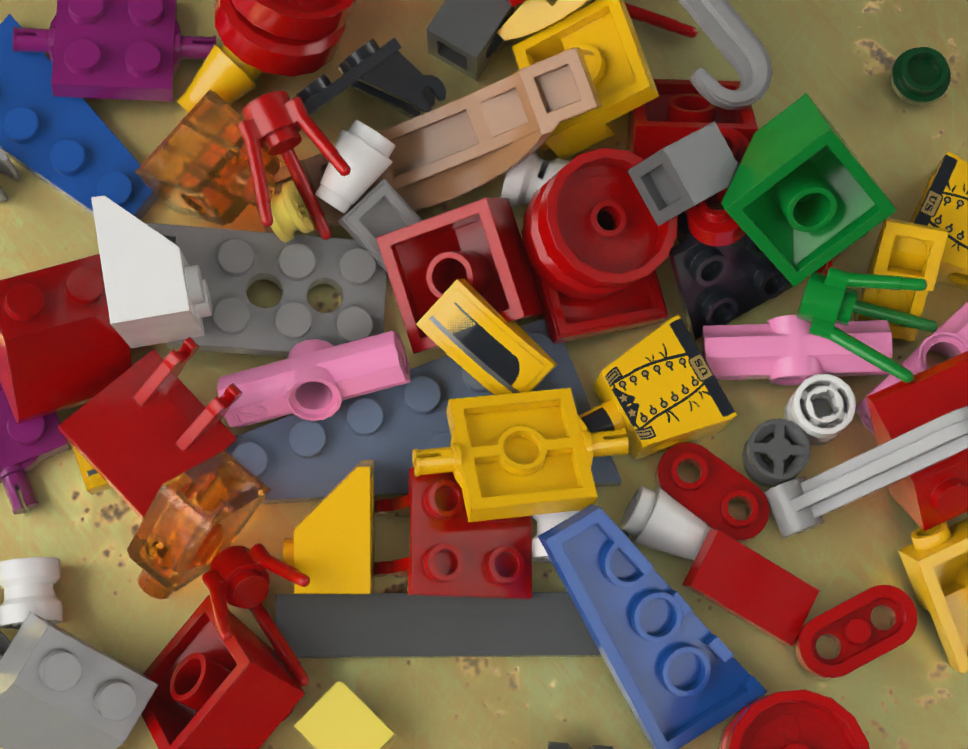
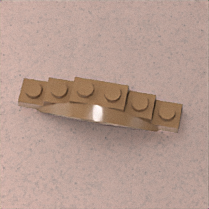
M574 47L544 59L467 96L379 131V134L396 145L389 157L393 163L354 204L380 180L385 179L415 212L471 192L513 169L534 153L547 140L559 123L602 107L581 48ZM322 153L299 160L314 194L321 185L320 181L329 162ZM287 166L266 174L268 189L278 194L282 191V184L293 181ZM250 180L246 183L259 214L253 181ZM316 196L328 226L340 225L338 220L344 213ZM271 226L264 227L265 232L274 233Z

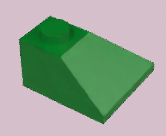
M807 93L754 133L721 202L725 211L793 287L897 211L852 149Z

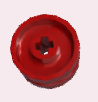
M217 0L215 4V28L224 46L242 62L265 73L290 77L310 74L331 62L339 47L346 28V20L353 9L355 0Z
M611 148L592 150L577 155L534 192L523 215L522 241L531 266L548 286L571 298L598 300L619 293L633 283L642 280L667 259L677 237L678 215L659 226L656 224L628 173L629 169L644 161V159L627 150Z
M804 689L775 692L763 696L737 711L722 730L717 749H870L856 718L834 699Z

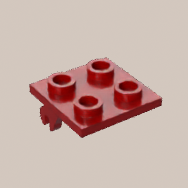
M191 337L183 341L181 348L177 352L173 349L164 359L154 349L151 350L58 425V430L142 521L237 440L221 422V419L243 392L232 383L226 388L222 396L219 398L216 396L205 407L178 378L188 360L200 348Z
M413 467L409 469V494L393 499L375 501V515L384 516L388 513H395L396 517L410 515V557L393 561L375 562V577H384L386 575H395V578L408 577L409 596L532 599L531 516L468 522L462 488L454 478V474L447 472L416 477Z

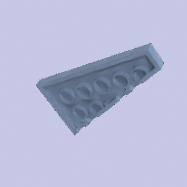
M543 318L521 327L558 364L533 391L571 388L577 414L580 415L592 409L565 343L553 344L549 337L545 319ZM447 355L410 369V383L342 400L339 410L333 416L324 420L310 421L292 414L235 436L237 438L236 442L218 456L216 460L231 501L235 506L297 503L323 499L361 460H374V496L409 494V469L413 467V449L450 447L451 434L446 414L449 399L494 394ZM612 456L593 457L591 471L595 485H598V487L620 486L622 480Z

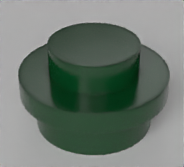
M919 47L903 52L896 59L891 69L890 79L894 91L901 99L914 105H928L936 102L944 95L950 84L951 73L946 59L940 52L929 47Z

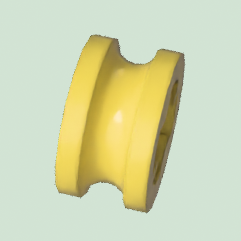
M294 181L282 184V191L279 194L269 190L274 220L271 228L284 243L293 240L297 230L306 234L315 229V224L310 218Z

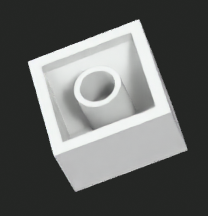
M106 196L91 197L110 324L131 349L184 340L188 337L205 336L202 318L212 316V305L206 279L202 280L199 265L189 266L180 247Z

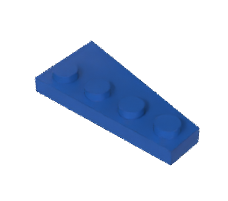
M9 13L0 24V148L11 159L93 216L91 197L104 195L141 220L162 194L159 186L83 98L53 97L51 87L52 62L43 52L13 51V28L22 27Z
M591 504L538 536L652 749H680L767 693L756 678L750 675L733 657L734 654L716 635L712 634L692 612L693 609L679 593L673 590L653 569L654 566L601 507Z

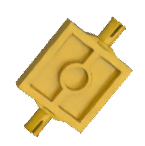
M571 388L449 399L446 410L451 434L450 447L413 449L412 462L416 477L452 472L462 488L468 522L578 511L591 504L595 505L598 495L591 471L593 457L627 455L629 440L626 437L627 432L624 428L590 433L577 414Z

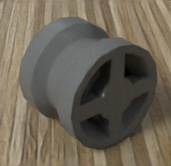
M779 418L767 420L757 426L744 444L741 457L743 468L748 476L759 485L772 488L794 479L808 463L811 450L809 439L803 429L792 421ZM760 454H766L773 461V468L771 467V462L765 456H760Z

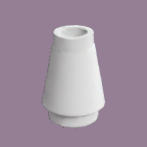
M355 119L348 131L341 130L335 145L339 154L350 166V174L347 176L340 175L334 166L328 162L320 181L321 185L315 195L346 214L350 206L393 163L389 157L396 145L369 126Z
M640 486L629 502L620 523L621 531L631 535L630 541L632 543L695 560L709 530H714L660 487L652 491L644 486Z

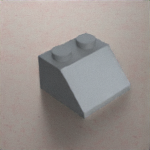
M30 611L0 660V747L3 749H117L126 741L158 684L132 666Z

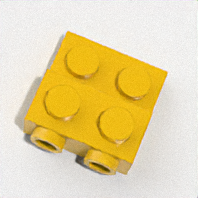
M596 0L564 20L512 46L519 70L571 48H581L602 107L559 123L547 140L540 146L544 151L551 149L561 159L565 160L614 135L615 132L611 124L612 120L659 97L624 0Z
M968 518L949 527L946 522L927 531L919 527L910 535L913 544L898 550L919 606L930 612L951 668L960 674L968 671Z

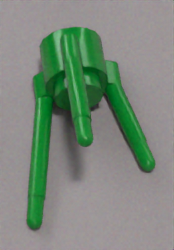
M829 267L827 275L819 272L812 273L808 277L796 317L812 322L809 334L829 339L903 382H912L914 374L910 370L835 327V323L847 326L851 314L856 313L933 333L938 327L935 321L857 300L858 290L848 288L862 287L923 291L927 288V281L922 278L850 273L833 267Z

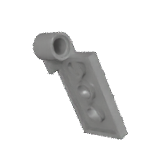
M145 223L180 247L189 266L199 265L202 280L206 279L212 305V316L202 318L205 336L192 338L200 346L198 351L288 357L290 350L296 344L305 340L318 339L337 346L384 333L387 273L375 262L374 257L354 239L329 238L328 240H323L317 236L295 235L293 240L284 243L275 233ZM257 280H269L279 287L282 297L273 307L259 308L253 305L247 298L246 291L248 287ZM320 284L330 285L339 292L342 303L332 312H318L308 302L307 294L310 289ZM184 340L167 342L168 349H180Z

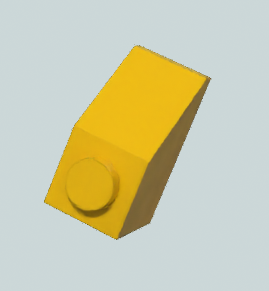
M361 460L299 522L294 529V538H284L282 561L295 567L310 578V583L306 587H301L294 583V594H371L375 583L374 460Z

